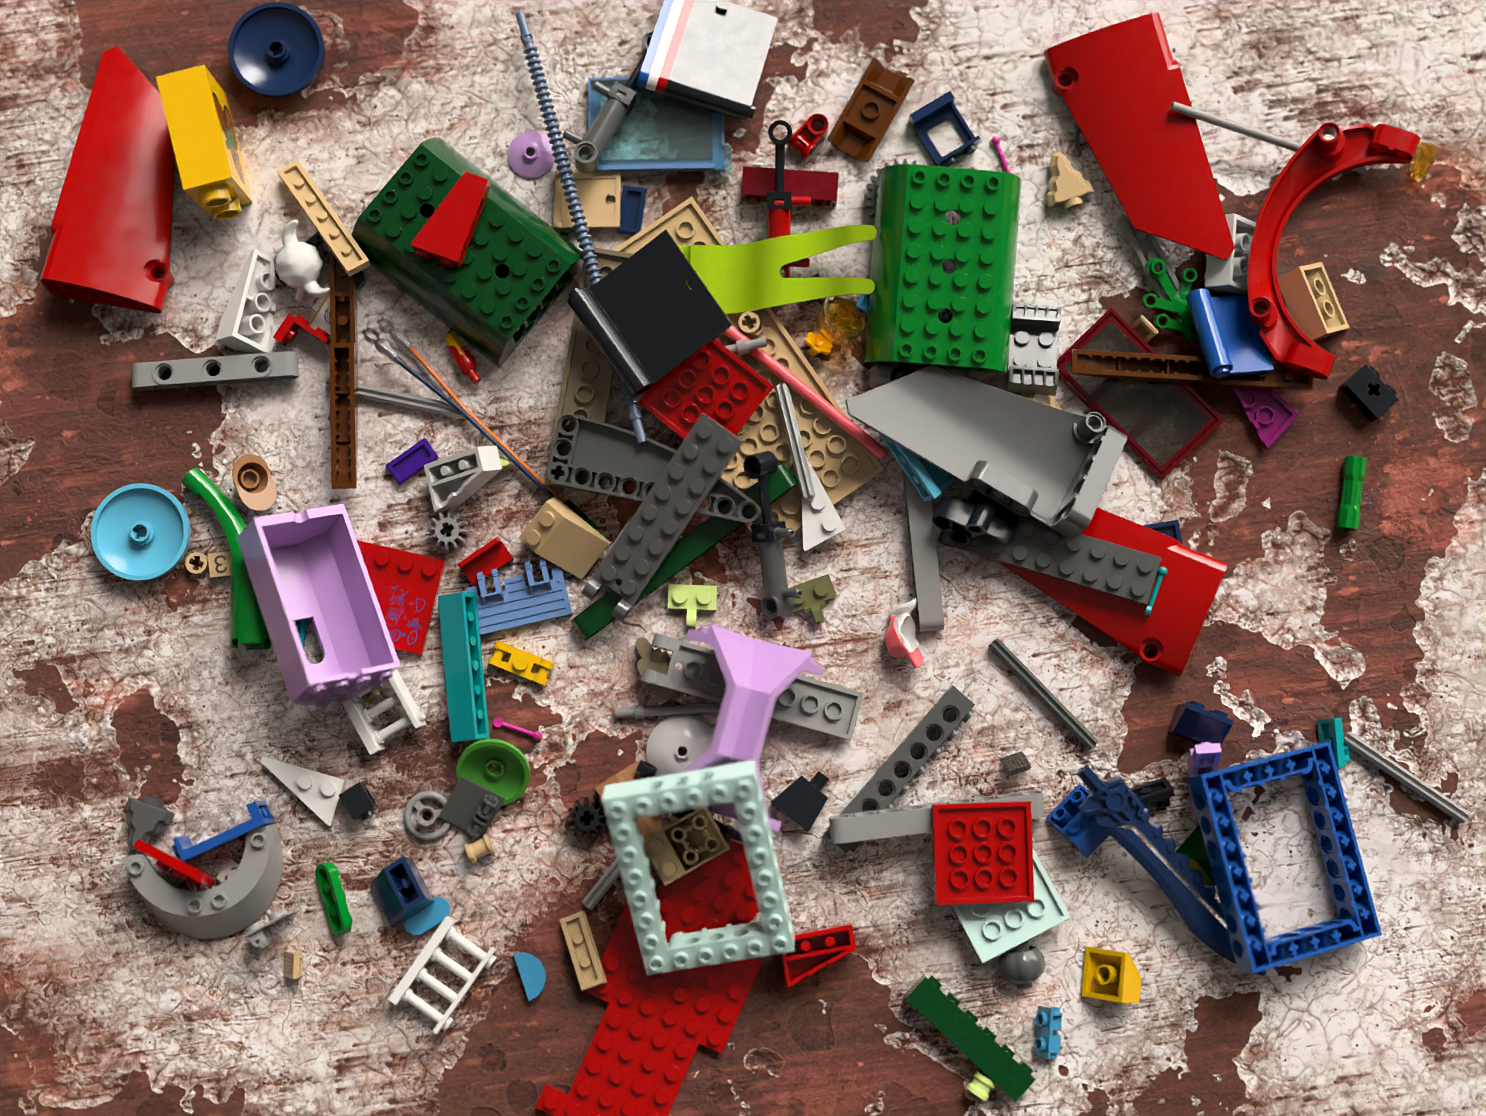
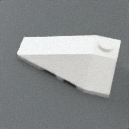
M252 249L223 313L215 341L236 351L254 354L272 353L275 343L273 336L277 331V325H274L273 312L276 311V303H273L272 289L275 288L273 258L256 249Z

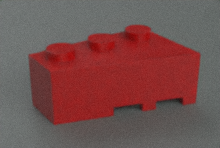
M852 923L794 933V951L781 953L787 986L794 985L803 978L812 975L819 969L856 950Z

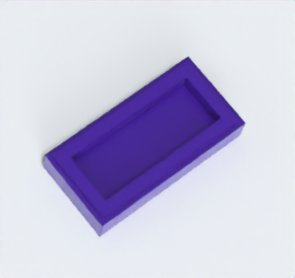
M424 438L385 466L401 486L424 470L425 464L437 461L439 456L427 439Z

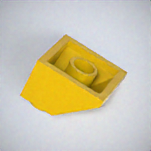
M1085 947L1081 996L1119 1003H1139L1141 976L1130 954L1121 951Z

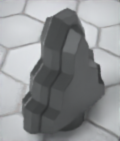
M145 795L143 801L128 798L125 810L129 814L127 825L131 830L128 837L130 854L142 853L133 848L137 839L150 844L152 837L160 835L164 826H170L175 814L162 808L163 800Z

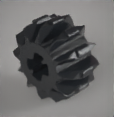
M584 797V807L580 801L576 800L575 805L579 810L577 811L574 808H569L568 810L570 813L575 814V817L567 818V822L575 821L576 823L570 830L575 831L579 827L580 830L577 835L579 838L583 836L584 831H587V839H591V830L597 836H600L601 831L597 826L607 828L606 823L600 822L601 819H607L606 814L600 815V812L604 810V805L598 809L595 808L598 804V799H594L592 805L589 806V798ZM586 811H590V815H594V820L590 821V825H586V821L582 822L581 819L586 814Z

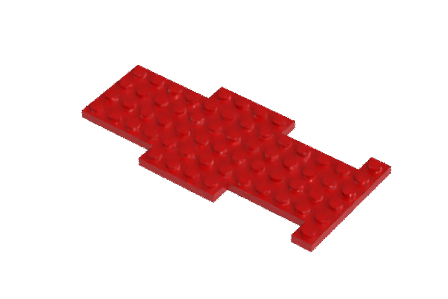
M731 839L727 843L730 847L729 850L667 885L662 882L656 899L660 900V915L662 922L665 921L666 924L665 935L667 943H670L671 936L678 932L685 934L702 931V928L709 930L726 927V924L734 926L751 923V920H754L759 907L743 844ZM627 901L601 959L607 983L588 989L586 992L609 1004L569 1093L546 1083L535 1108L553 1116H668L698 1045H704L722 1054L762 961L750 958L647 975Z

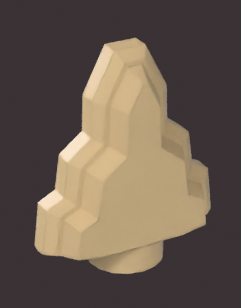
M1061 152L1051 155L1049 169L1052 178L1048 182L1049 193L1046 195L1048 207L1063 205L1064 210L1068 211L1083 205L1082 198L1094 193L1090 181L1084 180L1079 171L1073 170L1069 160Z

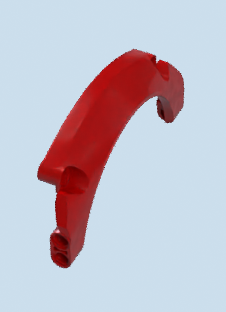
M1324 123L1296 151L1275 180L1260 210L1251 242L1248 264V309L1251 322L1262 327L1259 331V338L1276 363L1293 371L1326 380L1336 359L1335 355L1321 348L1299 328L1287 310L1281 296L1277 279L1276 261L1282 233L1289 219L1303 200L1315 189L1342 173L1368 165L1407 164L1412 162L1420 142V137L1417 134L1386 124H1377L1374 127L1364 123L1339 128L1335 123ZM1329 134L1332 135L1334 139L1326 140L1323 138V136ZM1260 307L1267 312L1260 315L1255 313L1254 309Z

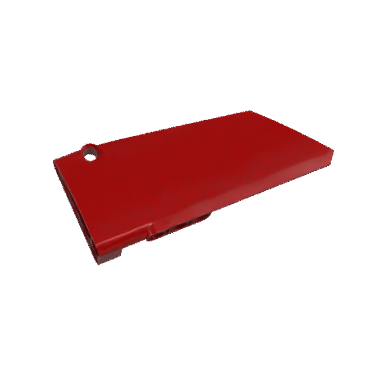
M1098 507L1089 525L1080 534L1162 558L1159 568L1165 567L1167 574L1163 576L1150 616L1144 615L1148 604L1143 605L1002 562V566L1139 656L1143 664L1155 666L1179 677L1183 673L1228 566L1225 562L1182 546L1181 542L1170 536ZM1022 516L1032 520H1036L1031 516ZM1157 572L1156 579H1155V582H1154V585H1153V588H1152V591H1151V595H1152V592H1153L1155 583H1156L1157 578H1158V575H1159L1158 572ZM1146 648H1153L1156 650L1157 655L1154 658H1147L1143 651Z

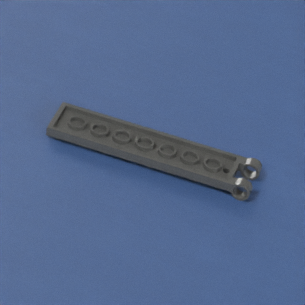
M702 413L581 594L592 601L604 584L623 597L611 614L622 622L744 441ZM617 578H619V579L622 580V584H621V585H617V583H616V579H617Z
M952 496V498L962 501L964 503H966L967 499L958 496ZM1022 516L1007 543L983 534L971 538L968 544L962 545L953 541L949 536L950 532L941 530L938 543L948 547L960 549L1143 605L1148 604L1162 559L1155 555L1083 534H1079L1076 538L1070 540L1043 523Z

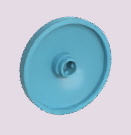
M144 483L126 485L110 493L98 506L91 524V542L99 561L113 574L132 581L154 580L172 571L186 554L191 536L188 514L181 502L170 492L158 486Z

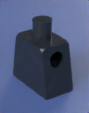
M820 771L810 781L801 775L777 795L772 802L808 832L828 799L821 790L829 782V779Z

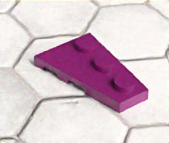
M1230 388L1265 450L1272 445L1299 415L1273 389L1250 390Z

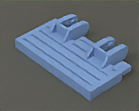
M539 558L540 570H542L544 581L535 583L532 564L530 561H526L524 563L529 585H526L524 575L503 579L506 589L502 591L497 568L492 569L491 576L496 592L488 594L485 576L482 572L477 573L481 596L478 595L476 586L468 587L466 591L476 592L480 635L572 614L562 568H551L553 579L550 580L545 558Z

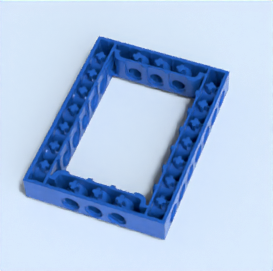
M1330 741L1187 777L1239 973L1260 972L1382 935ZM1301 775L1339 917L1265 939L1264 933L1266 930L1261 924L1257 909L1259 904L1255 901L1251 886L1253 881L1248 875L1244 860L1246 855L1242 852L1238 837L1240 832L1239 829H1236L1231 811L1233 806L1229 803L1227 793L1240 792L1244 788L1262 786L1267 782L1284 780L1285 777Z

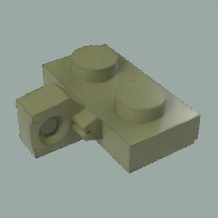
M829 574L790 587L802 590V597L794 598L795 607L791 613L804 609L805 614L812 613L815 624L825 621L821 609L826 607L825 601L837 597Z

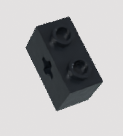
M1365 364L1341 384L1339 388L1369 421L1373 422L1380 418L1399 399L1395 396V390L1390 385H1385L1382 382L1377 370ZM1369 388L1373 389L1371 396L1367 393L1370 390Z

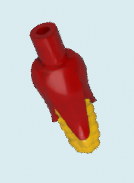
M448 333L446 336L448 349L453 356L457 368L463 375H468L473 384L478 383L481 378L476 371V360L455 334Z

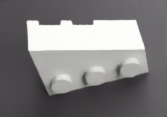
M497 446L475 447L424 465L434 512L455 510L502 470Z

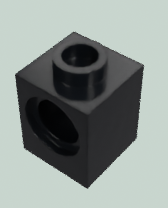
M358 782L339 794L353 820L361 818L363 822L375 814L373 810L379 807L364 782Z

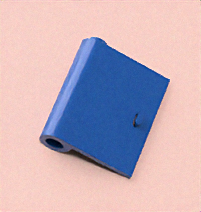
M1203 288L1196 289L1186 295V302L1210 376L1224 378L1229 375L1264 373L1274 370L1269 353L1259 338L1261 328L1249 319L1248 295L1211 297L1209 290Z

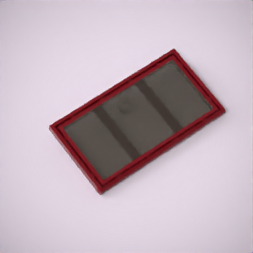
M1112 307L1057 359L1058 378L1092 412L1100 413L1104 417L1106 425H1110L1128 436L1125 446L1160 481L1166 479V476L1223 421L1189 385L1071 374L1072 349L1157 354Z

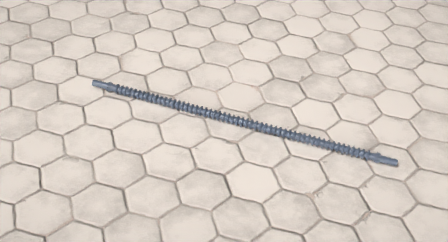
M521 11L515 15L521 33L520 39L525 47L523 53L527 54L525 57L529 61L527 66L531 67L529 69V73L532 74L530 78L534 80L533 86H536L534 89L538 93L536 98L540 99L538 105L542 106L540 111L543 112L542 118L545 119L543 123L547 125L545 128L549 132L547 137L551 138L549 143L553 144L551 150L555 151L553 153V157H556L554 162L558 164L556 169L560 170L558 173L562 177L560 182L564 183L562 189L566 190L564 196L568 197L565 201L569 203L567 208L571 209L569 214L573 216L571 221L575 222L573 228L577 229L575 235L579 236L577 241L581 243L579 244V248L582 249L580 253L584 255L582 260L586 262L584 267L588 268L586 274L590 275L588 281L592 282L590 284V287H592L603 276L599 274L601 271L597 267L599 262L595 261L597 255L593 254L595 249L591 248L593 242L589 241L591 235L587 234L589 228L585 227L588 223L584 221L586 216L582 215L584 212L580 208L582 203L578 202L580 196L576 195L578 189L574 188L576 183L573 182L574 176L571 175L573 171L569 169L571 164L567 162L569 157L565 156L567 151L563 149L565 144L561 143L563 141V137L560 136L562 132L558 130L560 125L556 124L558 121L554 117L556 112L552 111L554 105L550 104L552 98H549L550 92L547 91L549 87L545 85L547 80L543 78L545 73L541 72L543 70V67L540 66L541 60L537 59L540 56L539 53H536L538 48L534 46L533 34L529 30L525 12ZM617 377L616 380L620 381L618 386L622 388L620 393L624 394L622 400L626 401L624 407L628 409L629 422L632 423L633 430L636 433L637 444L646 443L647 441L644 439L646 436L641 422V412L637 408L639 402L632 398L619 377Z

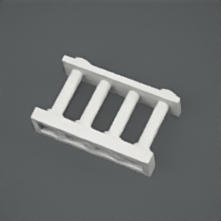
M397 670L393 672L391 678L383 682L384 684L390 681L396 694L370 709H364L360 701L363 695L374 689L365 690L353 695L350 700L342 702L370 755L377 754L386 749L383 744L385 739L412 723L416 729L427 725L424 720L426 719L424 711L415 704ZM401 702L408 715L381 731L376 730L372 723L373 718Z
M450 916L445 917L388 999L395 1005L399 1004L400 1001L404 1003L407 1001L438 1023L432 1031L435 1034L440 1032L441 1029L443 1031L447 1030L454 1020L450 1017L484 967L489 969L497 958L493 955L497 950L494 947L485 953L457 933L456 928L453 927L456 920ZM444 939L447 941L450 939L481 961L473 974L441 952L442 949L439 946ZM429 960L433 962L436 960L466 981L459 994L427 973L428 970L424 967ZM415 980L424 982L452 1002L444 1015L412 993L413 990L410 987Z

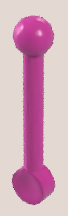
M994 136L991 138V143L997 150L1005 172L1011 173L999 145L1000 139Z
M495 718L493 721L495 727H505L532 736L537 741L542 738L540 731L532 732L503 722L501 718Z

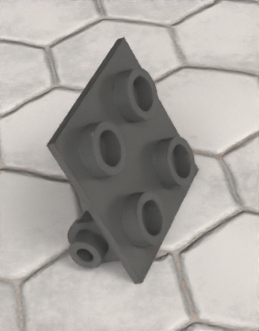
M461 776L439 817L466 830V837L471 840L477 837L483 838L505 798Z

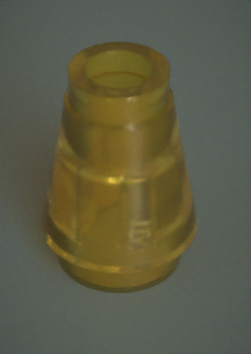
M1420 142L1413 158L1410 176L1424 180L1425 175H1427L1439 155L1437 153V146Z

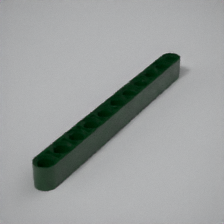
M784 463L778 466L774 474L767 477L770 505L798 484ZM756 482L743 493L761 508L758 482ZM729 502L720 509L722 514H727L731 511V503ZM748 506L744 510V517L746 519H751L756 514L753 506ZM710 516L675 543L634 605L745 523ZM611 590L574 617L571 623L586 641L616 619L611 614L623 597L614 590Z

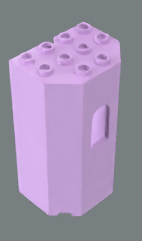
M344 504L306 509L298 514L287 512L253 518L237 537L291 702L305 707L311 705L322 707L329 704L330 701L345 702L350 700L353 695L368 689L381 687L386 679L393 676V672L400 667ZM312 619L323 651L322 662L312 664L307 661L294 621Z

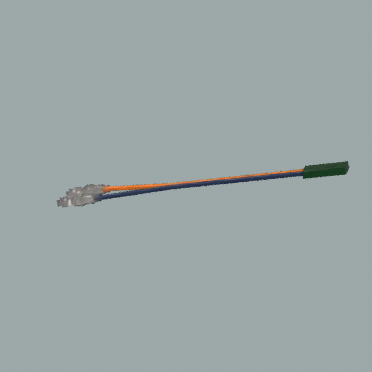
M382 316L376 323L379 324L378 327L383 333L390 335V339L395 344L400 345L405 351L413 354L454 401L404 363L387 339L380 338V334L376 329L369 328V325L366 329H363L361 333L364 334V339L369 343L375 344V348L380 354L385 355L390 361L402 366L459 411L550 499L556 496L596 531L599 529L569 499H562L549 485H544L545 481L464 406L416 351L417 349L407 338L406 334L401 329L394 328L392 320ZM382 323H387L391 329L385 328ZM367 332L374 334L377 339L370 338Z

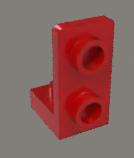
M288 314L273 336L278 343L286 347L288 343H292L298 334L296 330L299 327L327 346L331 343L328 339L330 335L319 327L316 330L308 326L310 322L299 314L296 317Z

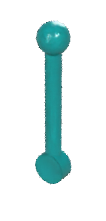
M1165 567L1158 568L1159 575L1144 615L1150 616L1163 576L1167 574Z

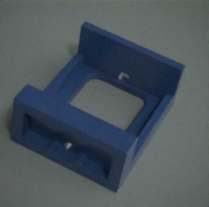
M951 91L911 113L908 118V123L933 163L939 167H949L957 161V157L965 154L967 156L977 150V145L980 141L979 135L977 137L974 136L955 106V97ZM946 120H951L965 141V144L942 157L930 139L928 131Z

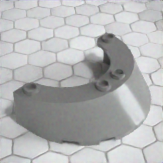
M277 824L258 827L250 831L246 836L242 860L235 872L222 884L204 891H187L169 884L162 878V875L157 873L150 859L145 855L136 854L122 857L130 880L150 912L171 930L185 936L201 939H214L232 935L253 924L271 905L276 896L275 894L283 872V853Z

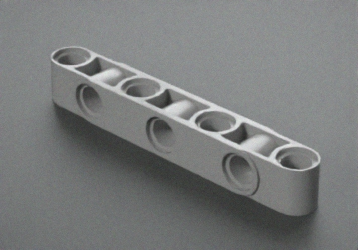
M287 351L131 364L132 389L142 391L299 378L298 353ZM263 362H268V369L263 373H259V365ZM214 366H220L219 374L211 376L210 370ZM170 369L172 372L171 377L163 380V372Z

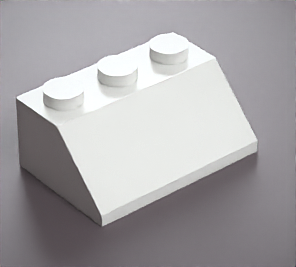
M1235 213L1226 214L1225 217L1235 249L1226 261L1206 254L1205 287L1216 292L1248 295V264L1256 222Z

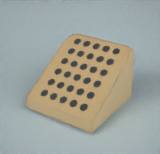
M285 952L283 975L292 979L300 978L303 973V953Z

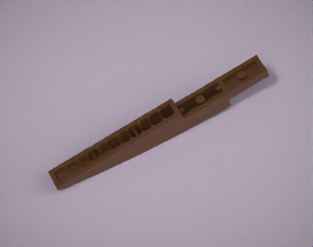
M329 249L332 489H357L358 316L355 274L350 277L347 275Z
M1072 349L1071 374L1250 390L1268 388L1311 391L1313 389V377L1293 371L1278 363H1272L1274 368L1272 372L1229 375L1224 378H1216L1210 376L1205 358L1201 356Z

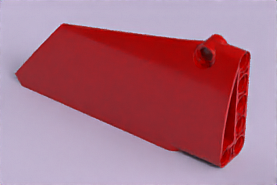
M1158 12L1116 23L1044 50L1043 54L1052 80L1051 89L1054 94L1061 96L1133 228L1226 261L1235 249L1196 119L1169 110L1172 101L1190 107L1192 105L1177 60H1173L1160 14ZM1058 79L1067 80L1069 86H1061Z
M118 46L104 51L101 57L51 225L53 237L40 282L51 294L159 314L162 313L168 293L167 290L174 284V276L170 271V246L176 157L160 93ZM165 273L162 278L156 279L159 274Z

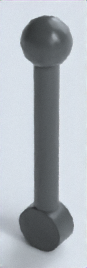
M1077 123L1075 129V149L1072 152L1074 157L1082 155L1080 149V129Z

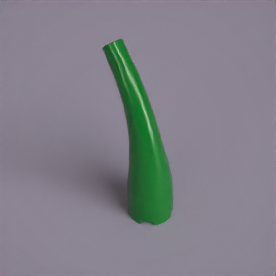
M197 467L193 468L184 476L182 484L197 499L203 497L219 519L230 546V647L237 649L238 644H245L246 650L271 649L272 642L237 537L246 528L247 523L220 488Z

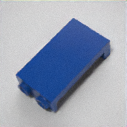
M254 801L246 805L252 819L194 846L188 835L173 838L174 845H172L176 857L178 859L181 858L182 862L195 860L247 836L250 831L258 827L275 823L266 801Z

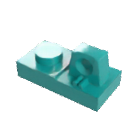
M1342 718L1317 719L1319 743L1330 741L1336 766L1345 767V762L1350 761L1349 746H1343Z

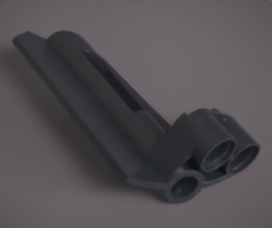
M974 489L966 503L951 497H943L932 517V521L937 527L950 530V538L958 544L966 545L970 542L971 538L983 534L1007 543L1021 516Z

